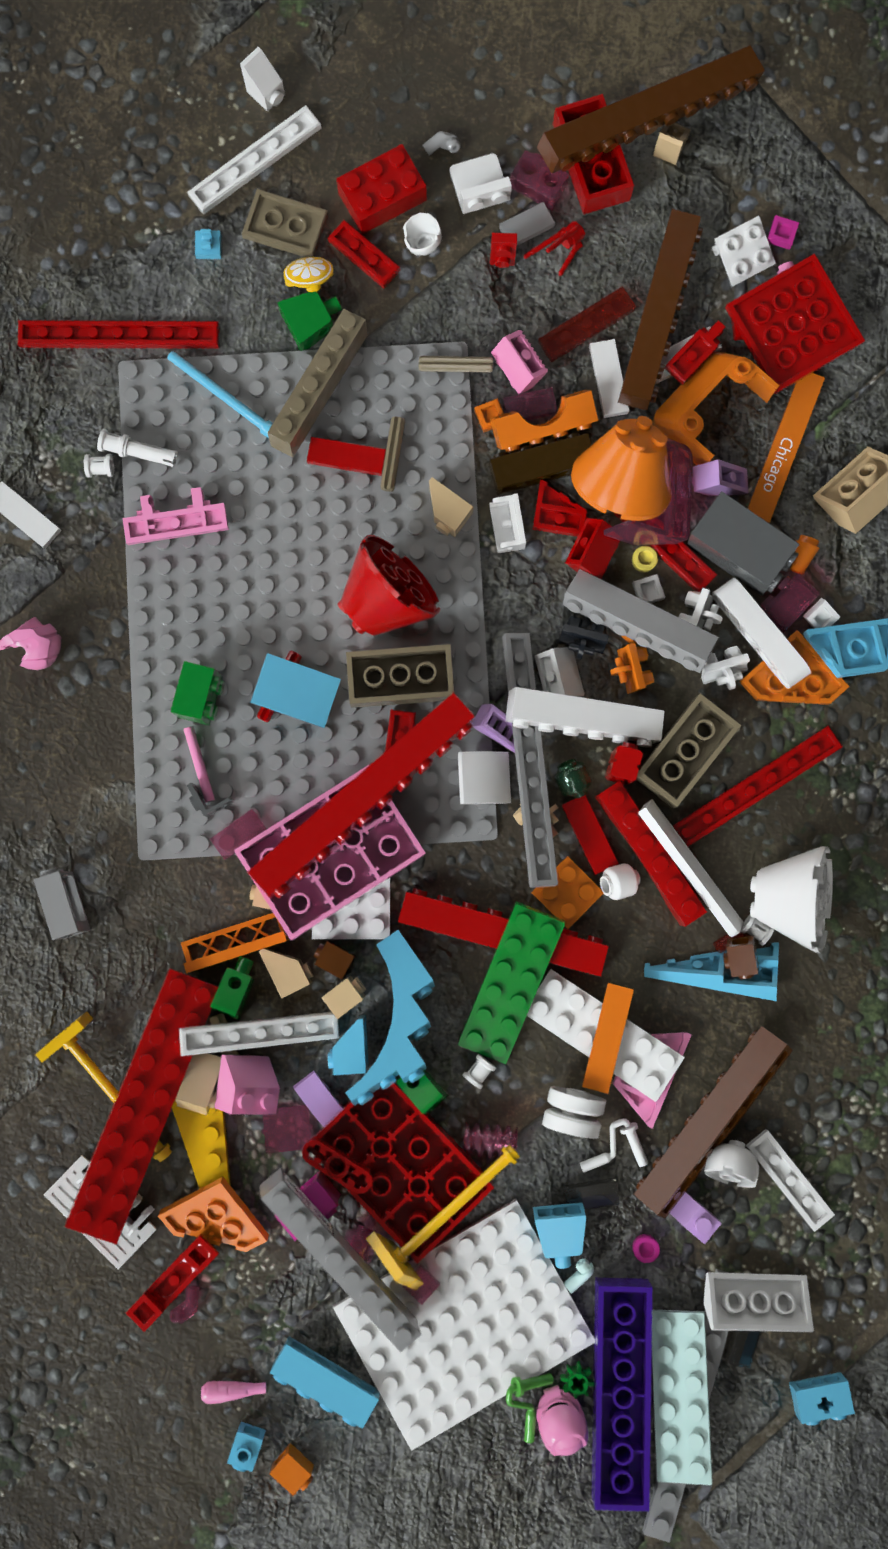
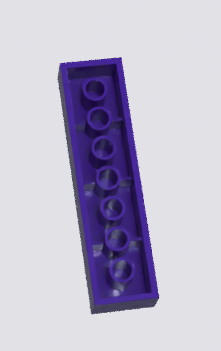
M595 1277L591 1495L595 1510L649 1512L652 1286L648 1279Z

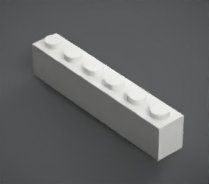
M515 687L508 693L505 722L513 723V727L529 728V725L537 726L538 730L542 732H554V729L563 730V734L568 736H578L579 733L588 734L589 739L603 740V737L612 738L614 743L623 744V742L634 741L637 742V746L652 747V744L662 741L664 711Z

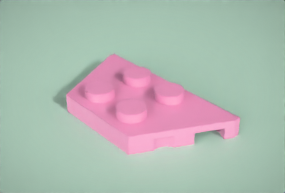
M687 1032L650 1034L682 1056L691 1038V1034ZM676 1072L657 1102L618 1076H615L613 1085L647 1126L653 1129Z

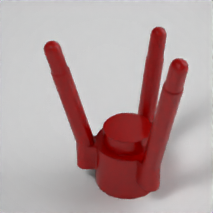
M572 221L567 227H563L556 234L525 253L523 258H529L549 244L551 245L546 249L547 253H550L560 244L567 249L572 247L571 252L558 272V275L562 276L577 251L583 247L581 240L586 236L585 231L579 223Z

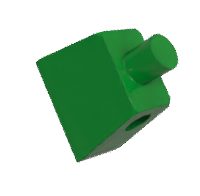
M317 291L307 292L277 302L280 314L300 351L308 350L327 336L333 327L330 316L342 311L336 296L322 302Z
M239 956L235 969H226L210 1006L213 1010L235 1019H240L254 979L249 976L254 961ZM234 981H241L238 989H232Z
M426 1070L423 1071L425 1074L419 1079V1085L416 1088L410 1080L404 1083L400 1077L396 1083L422 1114H429L448 1096Z

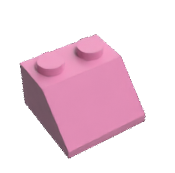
M222 1054L214 1108L229 1114H276L280 1087L270 1058L268 1056Z

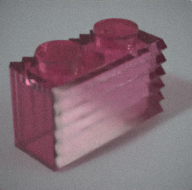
M798 573L792 578L787 576L777 586L780 589L779 593L775 597L770 594L760 605L782 634L820 595L819 591H816Z

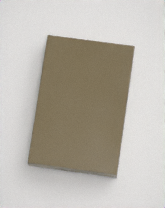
M257 189L242 231V237L299 256L314 257L328 217V210Z

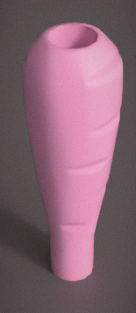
M209 1381L201 1388V1398L206 1404H218L267 1393L266 1382Z

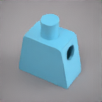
M583 1202L533 1207L535 1224L544 1257L555 1258V1266L557 1268L565 1269L570 1267L571 1256H579L583 1252L586 1225Z

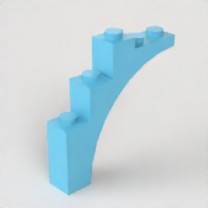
M399 930L376 944L387 964L392 980L394 998L392 1023L386 1043L376 1062L360 1081L345 1092L354 1105L367 1103L374 1097L373 1092L381 1087L382 1089L390 1087L396 1082L395 1077L400 1075L404 1083L409 1080L411 1083L417 1081L425 1074L423 1071L427 1068L410 1041L413 1039L418 1041L429 1032L427 1029L431 1027L430 1022L415 1000L417 998L422 1000L433 992L432 988L435 987V984Z

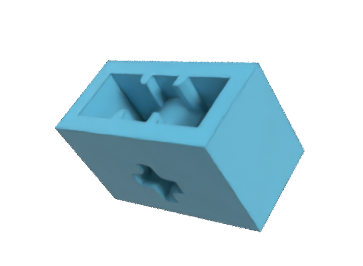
M841 1372L789 1382L795 1414L802 1424L817 1425L821 1420H843L847 1418V1415L855 1414L849 1383Z

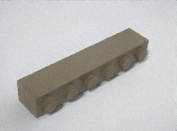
M346 309L342 310L267 432L271 447L291 457L295 456L368 335L366 319Z

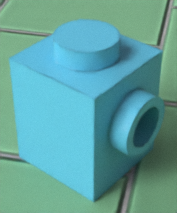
M241 1422L227 1463L238 1471L246 1472L248 1470L253 1472L266 1430Z

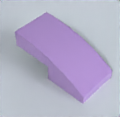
M314 1070L293 1086L299 1097L323 1127L343 1108L330 1092L329 1087Z

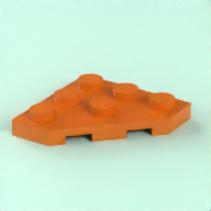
M798 630L789 636L787 640L805 660L811 674L788 689L780 682L766 663L762 661L739 681L756 701L822 705L831 704L850 687L842 678H837Z
M224 1177L162 1208L158 1214L160 1220L174 1236L184 1238L186 1234L198 1237L201 1234L210 1244L220 1246L221 1243L236 1246V1250L247 1252L267 1242L269 1237L268 1232Z

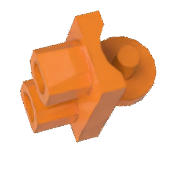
M631 643L617 650L619 658H615L617 668L611 669L610 674L611 676L619 675L620 684L625 683L627 694L646 688L647 685L654 683L653 673L650 670L642 671L640 665L641 662L648 660L646 647H636L635 643Z

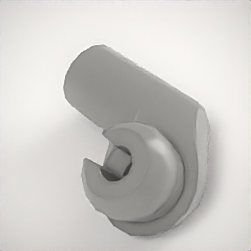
M440 131L422 144V146L430 156L438 148L449 150L450 153H456L460 149V142L456 135Z

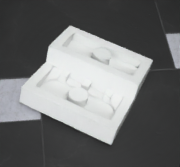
M458 752L460 804L511 803L508 752Z

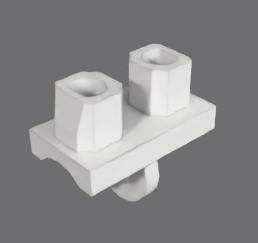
M702 588L701 592L688 591L685 605L695 610L692 616L681 613L679 618L706 630H711L713 623L721 624L723 619L717 614L719 606L712 604L713 596L710 595V590Z
M733 646L724 651L726 660L718 662L715 653H711L702 669L701 679L703 684L716 681L718 686L726 684L729 690L735 689V681L743 679L742 673L748 672L747 663L750 662L748 654H742L738 646Z

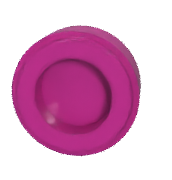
M642 1234L633 1241L632 1250L640 1262L651 1263L659 1256L660 1247L653 1236Z

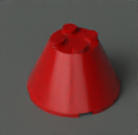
M367 535L361 541L342 598L338 602L340 610L348 614L352 619L353 628L360 634L367 632L375 636L435 617L440 612V608H436L439 599L429 581L406 555L403 558L399 557L392 551L394 546L391 543L375 535Z

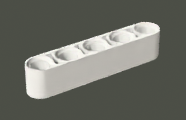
M732 578L712 592V596L718 606L786 688H791L811 674L805 660L736 578Z

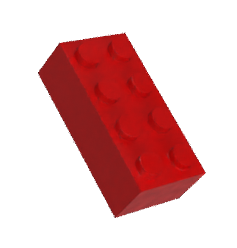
M603 94L555 108L553 127L556 128L607 106ZM620 144L612 151L596 154L590 161H580L568 170L583 215L631 200L634 183Z

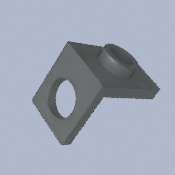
M193 783L187 785L192 794L189 797L191 804L196 811L201 810L203 816L209 817L235 802L233 798L228 797L208 808L197 786Z

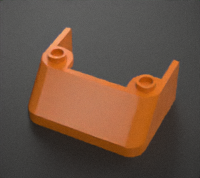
M714 352L683 385L681 384L657 409L653 417L654 426L666 435L668 440L696 465L711 462L715 455L696 439L703 430L704 422L694 409L726 375L736 383H745L766 403L769 402L779 387L772 378L746 357Z

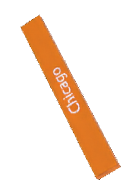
M814 373L795 383L747 509L768 523L771 521L825 377Z

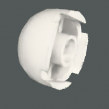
M730 1140L729 1144H721L713 1149L712 1154L707 1158L704 1172L708 1177L725 1184L731 1181L737 1182L738 1187L753 1188L756 1187L759 1165L757 1158L750 1150L745 1148L743 1142Z

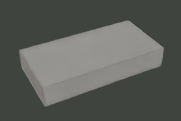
M542 202L500 223L499 228L502 233H517L518 246L554 228L555 222L545 203Z

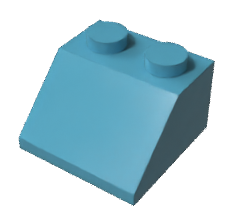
M360 1015L333 1048L330 1049V1052H328L329 1069L333 1068L334 1075L365 1074L369 1065L366 1015Z

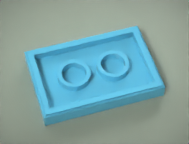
M267 653L250 703L325 728L341 679Z

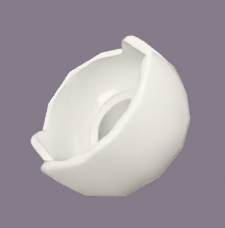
M420 212L415 214L403 226L405 233L404 241L411 253L415 255H428L436 251L441 242L442 235L437 219L430 213Z

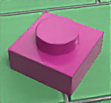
M775 215L767 237L768 243L790 250L799 222Z

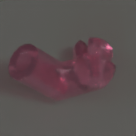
M198 1286L186 1287L185 1301L172 1309L169 1314L170 1320L173 1323H184L197 1313Z

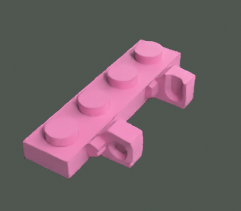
M201 487L191 488L193 505H187L186 509L167 512L155 510L151 495L140 496L142 510L137 511V516L122 518L126 544L134 545L229 530L226 506L224 503L211 505L210 500L205 501Z

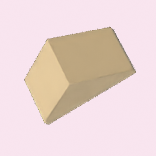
M676 123L668 127L665 125L658 136L653 156L676 165L691 130Z

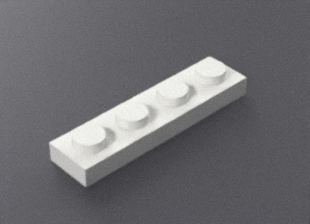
M767 1129L746 1144V1147L754 1154L761 1166L814 1232L835 1216Z

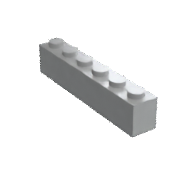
M579 569L565 593L563 606L567 607L570 611L580 613L590 618L592 622L602 624L612 629L616 634L626 636L636 641L640 646L648 647L658 652L662 657L672 659L682 664L686 669L694 670L698 673H701L719 638Z

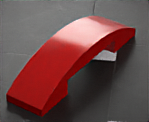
M200 1234L140 1296L126 1314L145 1332L195 1277L213 1261L219 1252Z

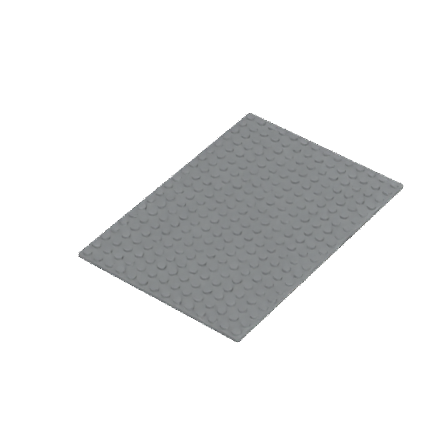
M465 342L360 347L294 457L271 447L269 439L260 433V429L167 358L121 361L118 364L121 436L126 434L131 437V440L178 452L175 467L130 455L122 457L124 518L137 516V511L142 510L140 496L145 495L153 497L155 510L167 512L186 509L187 505H193L191 488L201 487L205 501L210 500L211 505L225 504L229 530L134 545H127L125 539L137 842L140 860L236 855L235 849L379 758L386 749L391 709L416 712V725L443 702L351 708L346 652L450 644L455 695L474 716H476L483 704H489L469 372H431L419 370L420 356L468 357V347ZM318 350L183 358L265 421L270 420L274 423ZM396 416L402 417L405 420L393 492L381 490L382 476L307 464L311 437L386 449L391 418ZM431 477L473 506V514L456 537H453L451 534L446 536L435 527L437 524L434 523L429 491V480ZM367 535H375L391 543L394 546L393 552L401 558L406 555L423 573L439 599L436 608L439 607L440 612L435 617L375 636L367 632L360 634L353 628L352 619L348 614L340 610L338 602L342 598L360 543ZM289 651H295L302 656L299 662L300 665L341 679L325 728L274 711L269 722H264L257 717L261 706L252 704L250 701L267 653L286 659ZM184 661L214 668L223 676L222 680L225 681L224 690L221 696H217L215 705L218 706L216 719L214 721L211 720L210 726L180 719L170 712ZM194 726L215 797L214 801L206 803L208 808L228 797L233 798L235 801L209 817L203 816L201 810L196 811L189 800L192 794L187 785L190 783L197 786L203 797L184 733V728ZM473 727L471 732L462 740L454 739L452 741V748L440 758L436 755L432 759V766L422 775L418 772L412 776V783L407 787V790L405 789L400 793L397 789L392 794V802L420 844L486 841L497 838L496 804H460L458 752L492 751V739Z

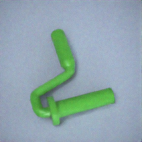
M551 1373L521 1380L520 1377H514L511 1379V1385L507 1389L506 1403L508 1406L528 1409L524 1441L526 1443H533L535 1441V1407L531 1403L514 1401L513 1394L515 1397H521L524 1391L553 1384Z

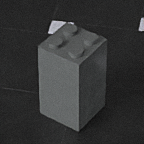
M722 491L692 531L687 543L692 549L761 596H763L766 590L770 593L784 576L780 571L784 570L786 572L799 555L795 552L799 543Z

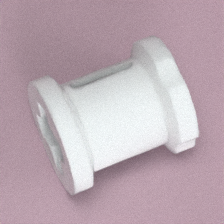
M86 454L84 456L86 477L91 478L93 475L106 474L108 477H113L114 460L112 454H107L105 457H91L90 454Z
M749 914L740 932L754 936L755 939L759 940V944L763 946L772 936L774 929L760 922L757 918H752Z
M478 1054L476 1056L477 1060L469 1071L464 1072L462 1075L474 1086L482 1089V1083L491 1071H495L496 1067Z

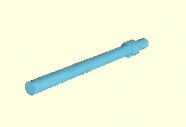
M171 351L169 353L168 360L260 429V433L269 439L267 432L273 424L270 420L265 421L176 352Z

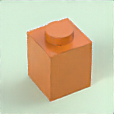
M290 1443L272 1463L269 1474L294 1496L299 1489L304 1491L311 1483L314 1464Z

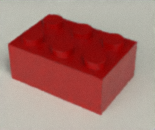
M403 144L336 178L338 194L362 235L427 201L426 184Z

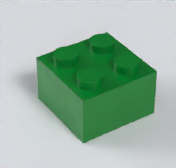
M184 661L170 712L180 719L210 726L211 720L214 721L218 712V706L215 705L217 696H221L224 690L225 681L222 680L223 676L214 668Z

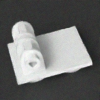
M759 216L714 239L713 253L716 256H721L731 286H735L776 264Z

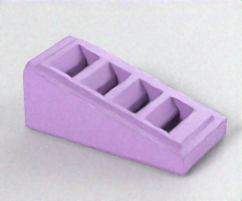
M483 704L472 722L473 727L515 753L514 739L512 742L509 740L513 733L512 723L505 722L506 714L493 704ZM498 720L499 722H498L496 728L493 729V727H494L496 721ZM505 726H508V728H507V730L505 731L504 735H501L502 732H503V730H504V728H505Z

